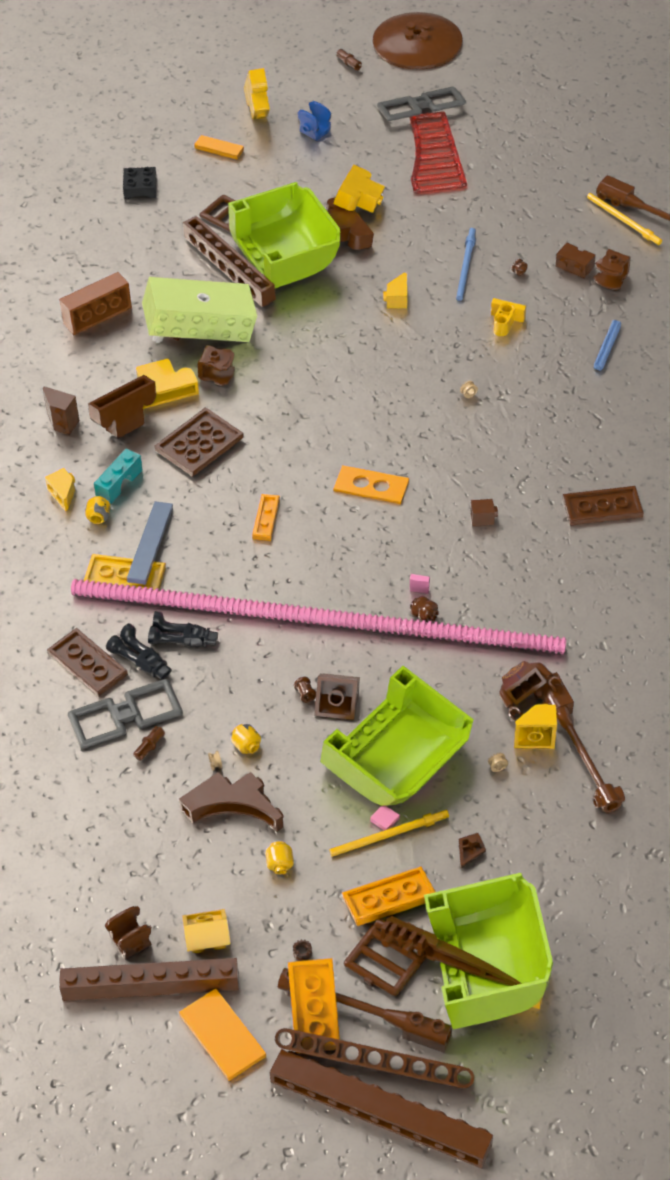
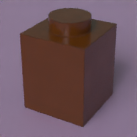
M493 499L471 500L470 515L472 526L494 525L495 517H498V508L494 506Z

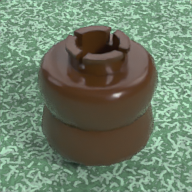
M425 596L415 598L411 602L413 605L410 604L411 615L421 622L423 620L427 623L435 621L436 615H439L438 604Z

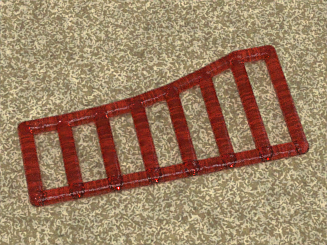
M441 111L409 117L415 142V161L411 176L413 191L421 193L466 187L467 181L446 113ZM441 118L442 120L441 122L417 124L419 120ZM444 128L445 130L434 133H419L420 130ZM446 137L448 140L444 142L421 144V140ZM450 147L451 150L446 152L421 154L422 150H431ZM453 157L454 160L420 165V162L425 160ZM456 167L457 170L453 172L418 176V172L420 171ZM459 177L460 180L458 182L425 186L418 185V182Z

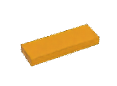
M201 135L194 144L195 149L236 160L244 151V146L204 135Z
M261 494L252 533L253 540L271 541L280 502L279 495Z

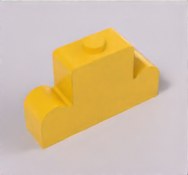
M264 68L249 70L243 88L246 103L250 108L252 119H263L268 116L270 111L266 92L268 91L265 70Z
M353 164L339 188L333 204L349 211H354L358 206L369 212H374L377 204L381 205L384 196H382L385 186L370 180L372 174L369 171Z
M169 359L136 367L137 378L145 375L154 380L156 384L155 401L149 406L144 405L143 409L199 394L198 381L193 370L190 368H181L175 372Z

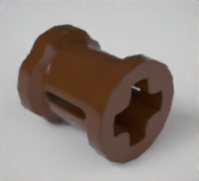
M306 676L298 678L293 684L295 690H298L303 703H309L316 698V691L312 689L311 681Z

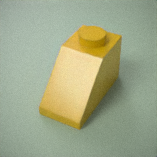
M402 273L387 284V291H383V302H387V308H407V273Z
M62 468L46 476L45 481L47 490L60 506L67 511L75 493L74 483L76 481L72 473H68L65 468Z

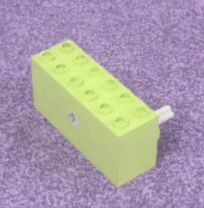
M161 277L148 278L142 306L149 336H153L152 340L156 341V343L163 341V337L250 341L257 313L249 284Z

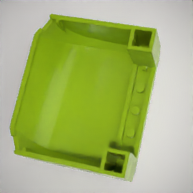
M298 182L228 203L229 229L234 241L249 263L275 285V288L304 279L325 269L336 256L340 245V228L312 190L308 187L302 188L298 186Z
M403 665L390 677L386 699L348 736L336 729L323 741L320 762L370 801L382 806L401 804L416 794L469 740L474 719Z
M521 873L424 895L429 920L437 939L480 958L522 983L514 986L498 983L440 962L444 986H441L453 1030L508 1017L526 1011L540 1001L549 985L553 959L536 888L531 883H528Z

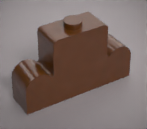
M335 198L328 199L326 210L340 228V242L348 241V246L355 250L372 247L374 233L355 210L349 211L333 204Z
M142 375L88 403L90 419L106 428V431L117 438L143 426L145 423L143 406L151 405L156 399L155 381Z

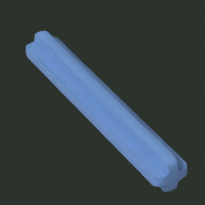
M612 321L595 360V370L601 371L621 328L620 321Z

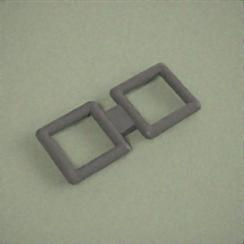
M452 86L424 92L418 97L406 96L379 102L377 107L387 121H394L421 115L423 108L429 107L435 112L466 104V100ZM452 93L457 100L435 105L430 98ZM409 103L413 110L390 114L386 107Z
M162 679L127 691L124 694L126 701L115 704L112 698H106L69 711L68 718L80 747L85 749L125 735L124 723L135 720L139 729H143L181 716L183 710L169 680ZM164 688L173 710L143 720L134 697ZM108 707L117 729L86 739L77 717Z

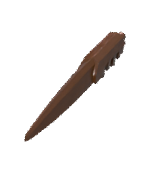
M392 916L386 922L377 919L374 926L381 929V943L386 948L396 941L398 942V947L401 948V953L405 956L416 949L418 956H422L425 953L427 959L434 962L437 960L488 980L510 986L522 984L480 958L437 939L436 935Z

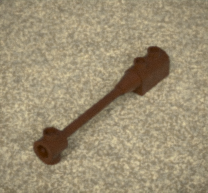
M609 175L599 183L596 194L601 200L608 199L616 207L621 205L643 209L670 221V214L644 203V201L635 196L634 186Z
M558 672L552 673V677L560 678ZM560 678L563 687L560 684L554 686L557 692H553L549 681H546L544 685L533 692L535 698H542L543 703L541 705H556L557 722L567 731L598 787L594 793L595 796L592 797L595 808L602 807L605 813L616 811L621 807L622 802H625L622 788L604 783L575 731L570 714H573L574 701L562 679Z
M285 967L281 972L277 987L283 990L287 996L291 997L289 971ZM335 992L336 1002L381 1017L402 1030L403 1039L445 1053L452 1036V1025L444 1023L443 1020L432 1019L420 1012L383 1009Z

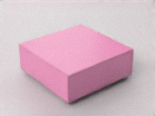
M411 574L410 591L428 594L430 577Z
M381 806L370 817V822L382 830H387L400 819V815L387 806Z

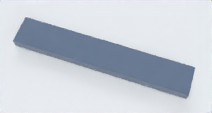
M154 502L127 576L128 583L146 585L173 509V503Z

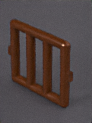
M392 915L381 918L380 920L386 922V920L390 918ZM374 922L344 960L343 964L346 968L364 978L366 984L370 986L374 984L393 997H396L427 957L425 953L422 956H418L416 952H410L405 957L413 962L405 970L367 947L373 938L382 942L381 931L374 926ZM395 941L393 944H390V948L402 954L401 948L398 947V942ZM362 953L401 978L392 986L355 963V961Z

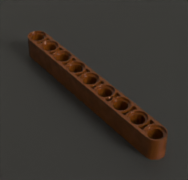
M288 1028L278 1030L275 1035L276 1045L290 1051L459 1088H468L474 1082L473 1072L463 1066ZM284 1032L290 1033L292 1037L291 1043L288 1045H283L280 1042V1036ZM306 1037H311L314 1041V1046L310 1050H305L302 1046V1041ZM328 1042H333L336 1045V1051L332 1055H327L324 1051V1046ZM349 1047H356L358 1049V1057L354 1060L347 1058L346 1051ZM373 1051L378 1052L381 1056L380 1062L376 1065H372L368 1060L369 1054ZM395 1056H399L403 1060V1066L399 1070L391 1067V1059ZM417 1061H422L426 1066L425 1072L421 1075H417L413 1071V1065ZM439 1066H444L448 1069L446 1079L440 1080L436 1077L435 1071ZM461 1071H467L471 1075V1080L466 1085L460 1084L458 1081V1074Z

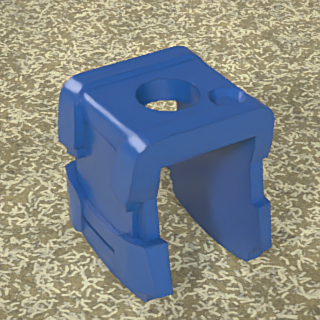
M312 101L309 103L312 114L305 110L297 112L298 119L300 120L299 131L317 141L331 129V122L329 121L331 119V112L321 103Z

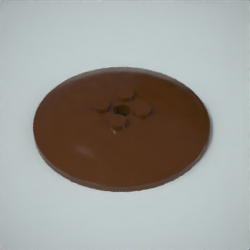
M410 12L393 16L382 22L373 34V48L382 60L396 67L412 70L430 69L448 63L458 55L463 41L462 33L456 24L440 15L425 12Z

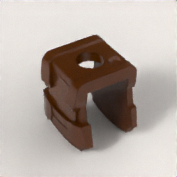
M608 249L606 255L595 263L596 269L601 271V273L598 272L593 277L595 283L612 290L621 289L622 280L628 276L630 271L631 257Z
M207 345L197 363L198 378L206 382L214 381V384L220 386L227 385L235 372V367L233 366L235 353L231 349L221 350Z
M132 906L121 911L105 923V928L109 932L111 940L125 960L152 945L149 940L152 929L151 925L139 926L137 922V916L140 914L138 906Z

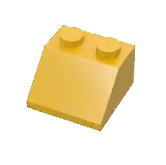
M534 705L515 721L514 748L555 749L557 729L556 705Z
M225 909L182 915L187 952L201 953L207 948L220 950L226 948V945H231Z

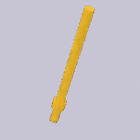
M592 193L588 194L587 199L641 233L645 239L661 245L663 240L654 235L653 231L648 228L645 229Z
M446 809L434 814L422 815L420 819L329 849L330 855L334 857L422 826H432L435 824L434 822L449 818V813Z

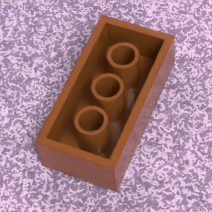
M119 272L59 299L63 324L73 336L132 308L129 283Z

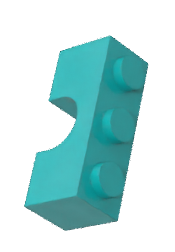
M125 449L94 482L95 495L107 499L111 505L121 494V484L124 478L133 481L143 470L141 455Z

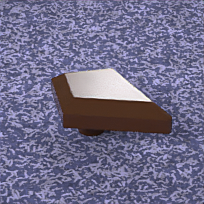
M479 833L459 838L460 868L465 867L486 852Z

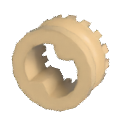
M470 380L467 383L464 382L465 384H462L460 392L464 394L465 398L473 397L477 393L478 387Z
M215 751V754L208 753L212 771L217 767L222 769L219 751Z
M501 752L499 754L496 753V755L493 754L494 756L491 755V758H488V764L493 772L502 771L508 766V761Z

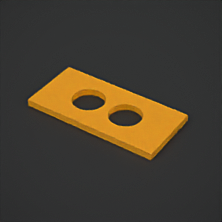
M342 465L333 491L401 504L409 478ZM357 478H365L369 481V484L365 487H357L353 482ZM377 482H386L390 487L386 491H377L373 486Z

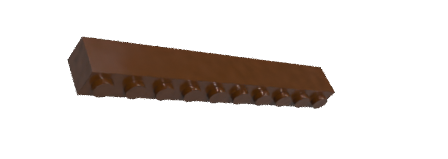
M281 1049L269 1072L270 1082L481 1169L493 1145V1134H490L484 1128H475L468 1125L462 1119L448 1117L440 1110L433 1111L428 1109L422 1103L406 1100L398 1093L391 1094L386 1092L380 1086L364 1083L356 1076L349 1077L344 1075L336 1068L324 1067L316 1060H307L300 1057L294 1051L287 1052Z

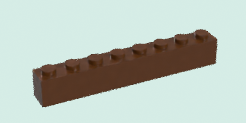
M237 958L60 968L59 989L62 1001L211 992L215 988L218 992L239 991Z

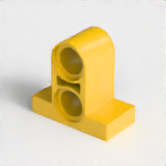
M493 298L491 302V315L495 316L494 334L506 336L514 321L523 323L526 316V306Z

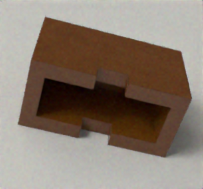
M566 243L556 254V267L585 279L595 267L596 254L586 250L580 251L577 246Z

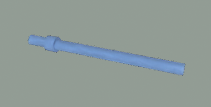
M475 228L469 229V234L465 241L466 249L456 296L458 301L463 300L472 248L476 241Z

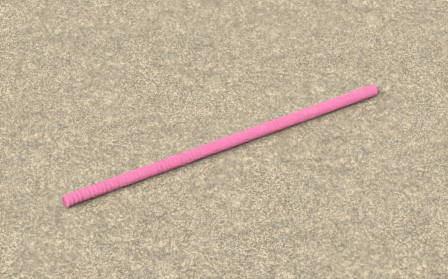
M74 579L71 584L73 596L78 594V596L84 595V597H87L89 595L90 598L95 596V598L101 597V599L107 598L108 600L112 598L115 601L117 599L119 601L124 600L125 602L130 600L131 603L136 601V603L142 602V604H145L147 602L149 605L153 603L156 606L157 604L160 606L165 605L166 607L171 605L173 608L175 606L177 608L183 607V609L188 607L190 610L194 608L201 611L205 609L207 612L212 610L214 613L216 611L218 613L224 612V614L230 612L231 615L236 613V615L242 614V616H245L247 614L248 617H251V615L254 617L259 616L260 618L265 617L266 619L271 617L272 620L277 618V620L283 619V621H286L288 619L290 622L295 620L297 623L299 621L301 623L307 622V624L313 622L314 625L316 623H319V625L325 624V626L330 624L331 627L337 625L339 628L343 626V628L349 627V629L355 627V630L361 628V630L367 629V631L371 629L373 632L379 630L380 633L382 631H385V633L391 632V634L396 632L397 635L403 633V635L409 634V636H412L413 634L415 637L421 635V638L427 636V638L433 637V639H436L438 637L439 640L445 638L446 641L448 639H451V641L457 640V642L463 640V643L469 641L471 644L475 642V644L481 643L482 645L487 643L488 646L494 644V646L500 645V647H503L504 645L506 648H509V646H512L513 649L515 647H518V649L524 648V650L529 648L530 651L536 649L538 652L539 650H542V652L548 651L549 653L554 651L555 654L561 652L562 655L565 653L566 648L565 637L562 639L559 636L553 638L552 635L550 637H547V635L541 636V634L535 636V633L529 635L527 632L526 634H523V632L518 634L516 631L511 633L510 630L504 632V630L498 631V629H495L493 631L492 628L486 630L485 627L483 629H480V627L474 628V626L468 628V625L462 627V625L456 626V624H453L452 626L450 623H447V625H444L443 622L441 624H438V622L432 623V621L427 623L425 620L420 622L418 619L417 621H414V619L408 620L407 618L402 620L401 617L396 619V617L390 618V616L385 618L383 615L378 617L376 614L374 616L372 614L366 615L365 613L360 615L359 612L354 614V612L348 613V611H345L343 613L341 610L336 612L334 609L332 611L330 609L324 610V608L318 610L317 607L312 609V607L306 608V606L301 608L300 605L294 607L292 604L291 606H288V604L284 606L282 603L277 605L276 602L271 604V602L265 603L261 601L259 603L258 600L253 602V600L247 601V599L241 600V598L235 600L234 597L230 599L229 597L224 598L220 596L218 598L217 595L212 597V595L206 596V594H202L201 596L199 593L194 595L192 592L190 594L188 592L183 593L182 591L177 593L175 590L171 592V590L165 591V589L159 591L158 588L153 590V588L148 589L144 587L142 589L141 586L136 588V586L130 587V585L124 586V584L119 586L117 583L113 585L112 583L107 584L103 582L101 584L100 581L95 583V581L90 582L86 580L84 582L83 579L79 581Z

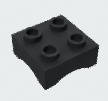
M123 168L124 199H130L135 196L156 198V168Z

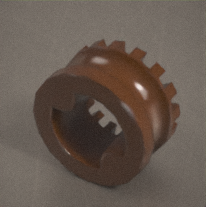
M517 259L513 263L514 265H512L511 270L516 275L521 276L526 272L528 264L523 262L522 259Z
M300 939L301 941L298 940L293 945V956L297 961L309 960L312 957L311 943L305 939ZM306 948L307 953L301 955L298 949Z

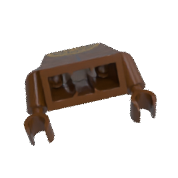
M522 661L502 677L503 684L500 688L499 696L506 708L510 709L508 715L514 721H516V714L524 715L520 709L515 707V704L520 703L544 685L546 681H549L553 692H557L554 687L556 684H560L563 687L560 678L552 677L553 674L540 662L528 663Z

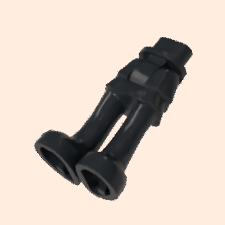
M160 611L154 612L153 623L148 633V644L180 643L184 644V647H207V644L216 646L218 632L210 631V628L206 630L202 626L193 625L189 622L187 624L167 622Z
M130 623L122 628L120 637L113 635L106 644L107 651L129 659L138 669L151 674L153 677L157 676L162 680L172 671L159 653L153 648L142 644L136 638V628ZM125 645L130 646L131 648H133L134 650H136V651L139 652L140 654L137 655L136 653H134L133 651H131V650H130L128 647H126Z

